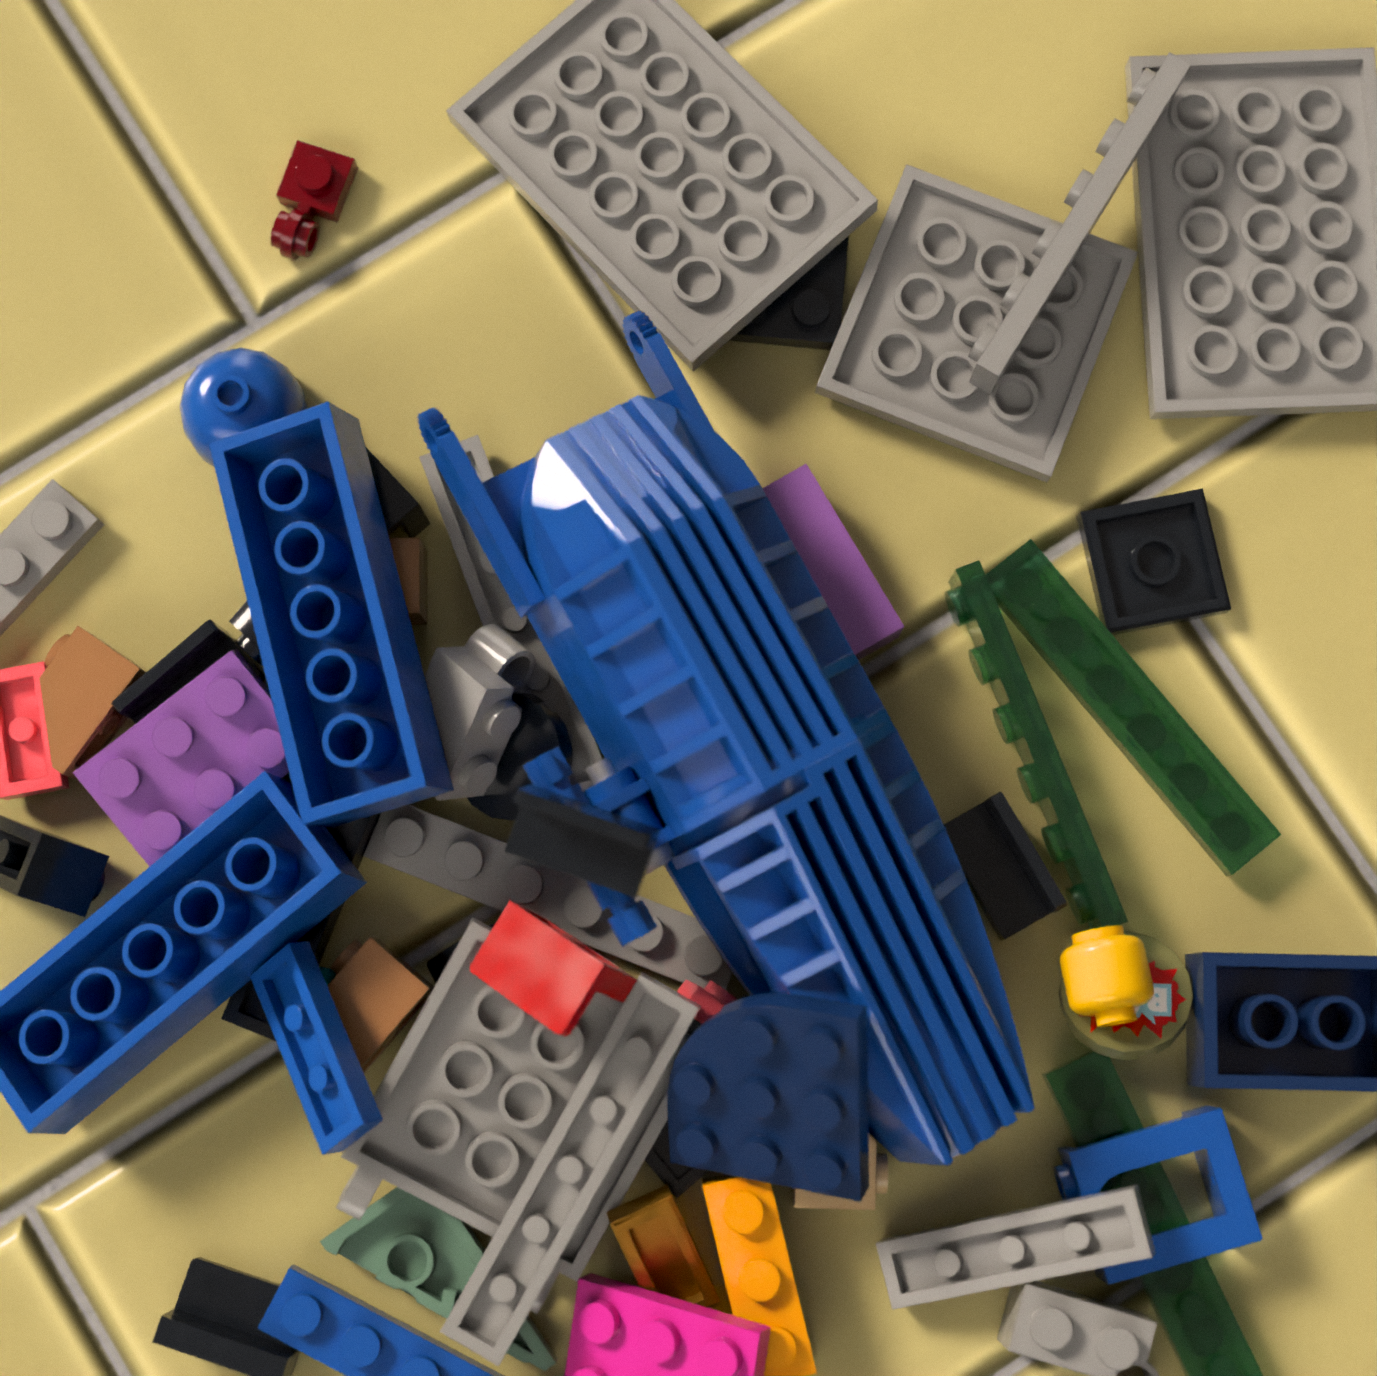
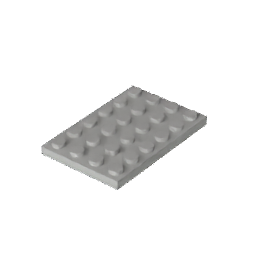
M576 0L446 110L450 122L635 312L641 310L642 313L644 312L646 316H649L650 321L653 320V325L657 327V332L661 334L665 343L693 372L878 209V199L675 0Z
M1374 47L1176 55L1190 63L1191 66L1176 95L1132 164L1150 419L1377 411V72ZM1167 55L1129 57L1125 66L1127 99L1145 68L1147 67L1157 73ZM1127 102L1129 118L1135 106Z

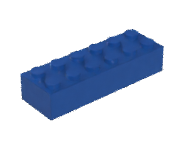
M325 402L209 443L302 825L336 827L454 791L359 419L334 404Z
M267 771L262 772L0 991V1092L27 1133L66 1134L249 982L251 980L250 975L285 945L297 942L367 883L326 827L302 825L292 783Z

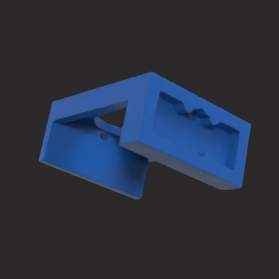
M1205 1105L1181 1112L1183 1117L1076 1148L1070 1146L1058 1148L1062 1165L1055 1166L1053 1170L1063 1201L1100 1193V1189L1108 1179L1120 1173L1194 1152L1214 1215L1207 1219L1152 1234L1156 1251L1152 1258L1094 1269L1097 1278L1111 1285L1263 1240L1222 1108Z

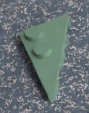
M399 1187L394 1188L370 1205L360 1221L353 1217L320 1241L326 1251L335 1256L338 1254L377 1275L375 1277L377 1280L393 1289H401L415 1297L416 1302L446 1319L485 1252V1248L469 1224ZM527 1315L507 1354L523 1363H531L546 1371L556 1364L558 1358L530 1316Z

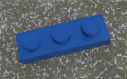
M309 941L291 942L250 975V978L322 1155L342 1152L382 1122L383 1118Z

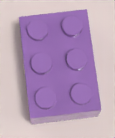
M235 649L229 651L76 769L73 774L150 867L262 772L267 771L282 778L289 773L269 688L241 653Z

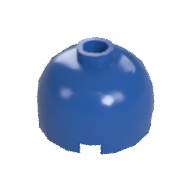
M236 348L217 352L195 368L184 384L179 407L185 435L200 457L214 467L209 443L308 409V404L305 401L302 387L288 367L262 351Z

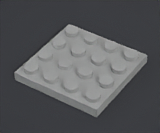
M906 164L816 385L815 393L1041 481L1048 482L1054 471L1138 252L1089 234L991 394H988L969 383L977 362L969 358L968 355L987 324L998 329L1009 310L1000 304L1018 273L1021 272L1030 277L1041 259L1032 254L1052 219ZM1053 220L1054 222L1060 224L1061 226L1063 225V223H1060V222H1058V221Z

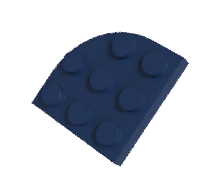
M765 993L735 1000L725 1005L720 1012L706 1020L694 1031L681 1048L670 1073L667 1089L670 1163L861 1202L869 1188L867 1006L797 994Z

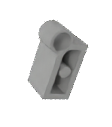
M484 625L476 630L465 646L437 647L425 674L454 791L434 796L439 801L484 796L487 788L495 779L497 766L508 740L520 722L522 708L512 701V694L529 680L535 667V657L527 648L498 625Z
M1040 1281L1010 1287L997 1336L998 1341L1008 1351L1089 1376H1117L1121 1370H1125L1132 1365L1141 1366L1144 1376H1159L1155 1368L1148 1362L1157 1322L1142 1312Z

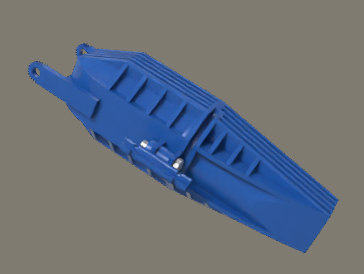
M640 310L624 317V320H622L624 324L622 326L624 328L623 332L626 335L624 338L628 341L627 345L630 347V352H633L634 360L656 397L655 399L638 395L623 404H619L602 414L590 418L584 423L571 427L569 430L545 440L534 458L483 483L457 436L451 430L446 418L444 419L443 414L438 409L436 410L435 407L418 414L417 422L434 462L520 618L528 616L536 634L605 757L585 769L593 786L583 791L579 783L573 786L570 783L568 776L572 775L573 772L559 747H556L523 765L532 784L661 829L646 874L653 872L663 865L665 866L697 921L750 996L765 993H788L867 1006L868 1132L899 1162L947 1166L954 1162L953 1157L959 1154H966L974 1149L978 1143L994 1136L996 1131L1002 1126L1008 1127L1017 1121L1014 1113H1029L1034 1110L1035 1106L1020 1042L996 960L968 882L928 790L890 716L763 488L745 461L714 431L663 337L657 332V327L653 325V320L650 321L649 316H646ZM586 881L602 910L609 908L613 916L607 920L622 947L657 927L643 900L636 902L634 897Z

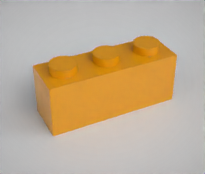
M728 1174L702 1179L704 1196L733 1316L771 1327L764 1376H808L816 1374L817 1371L771 1183Z

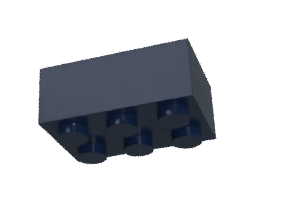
M1220 952L1185 954V968L1189 973L1193 993L1186 1023L1188 1086L1228 1089L1377 1092V956Z

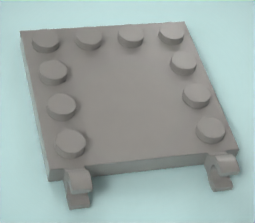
M472 918L374 1095L383 1121L351 1144L342 1153V1158L352 1162L357 1167L341 1193L340 1201L336 1208L360 1221L382 1179L493 1237L624 1003L596 992L568 1037L554 1033L470 972V964L492 930V927ZM685 1033L530 1311L538 1313L559 1273L576 1282L580 1278L609 1225L606 1212L621 1204L668 1119L667 1089L670 1073L676 1057L691 1035Z

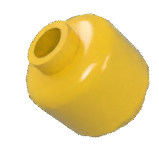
M1119 925L1090 929L1072 935L1073 945L1066 948L1060 955V966L1071 1010L1081 1016L1095 1015L1097 1027H1109L1136 1021L1135 1008L1147 1004L1154 996L1153 982L1142 940L1136 936L1125 935L1123 926Z

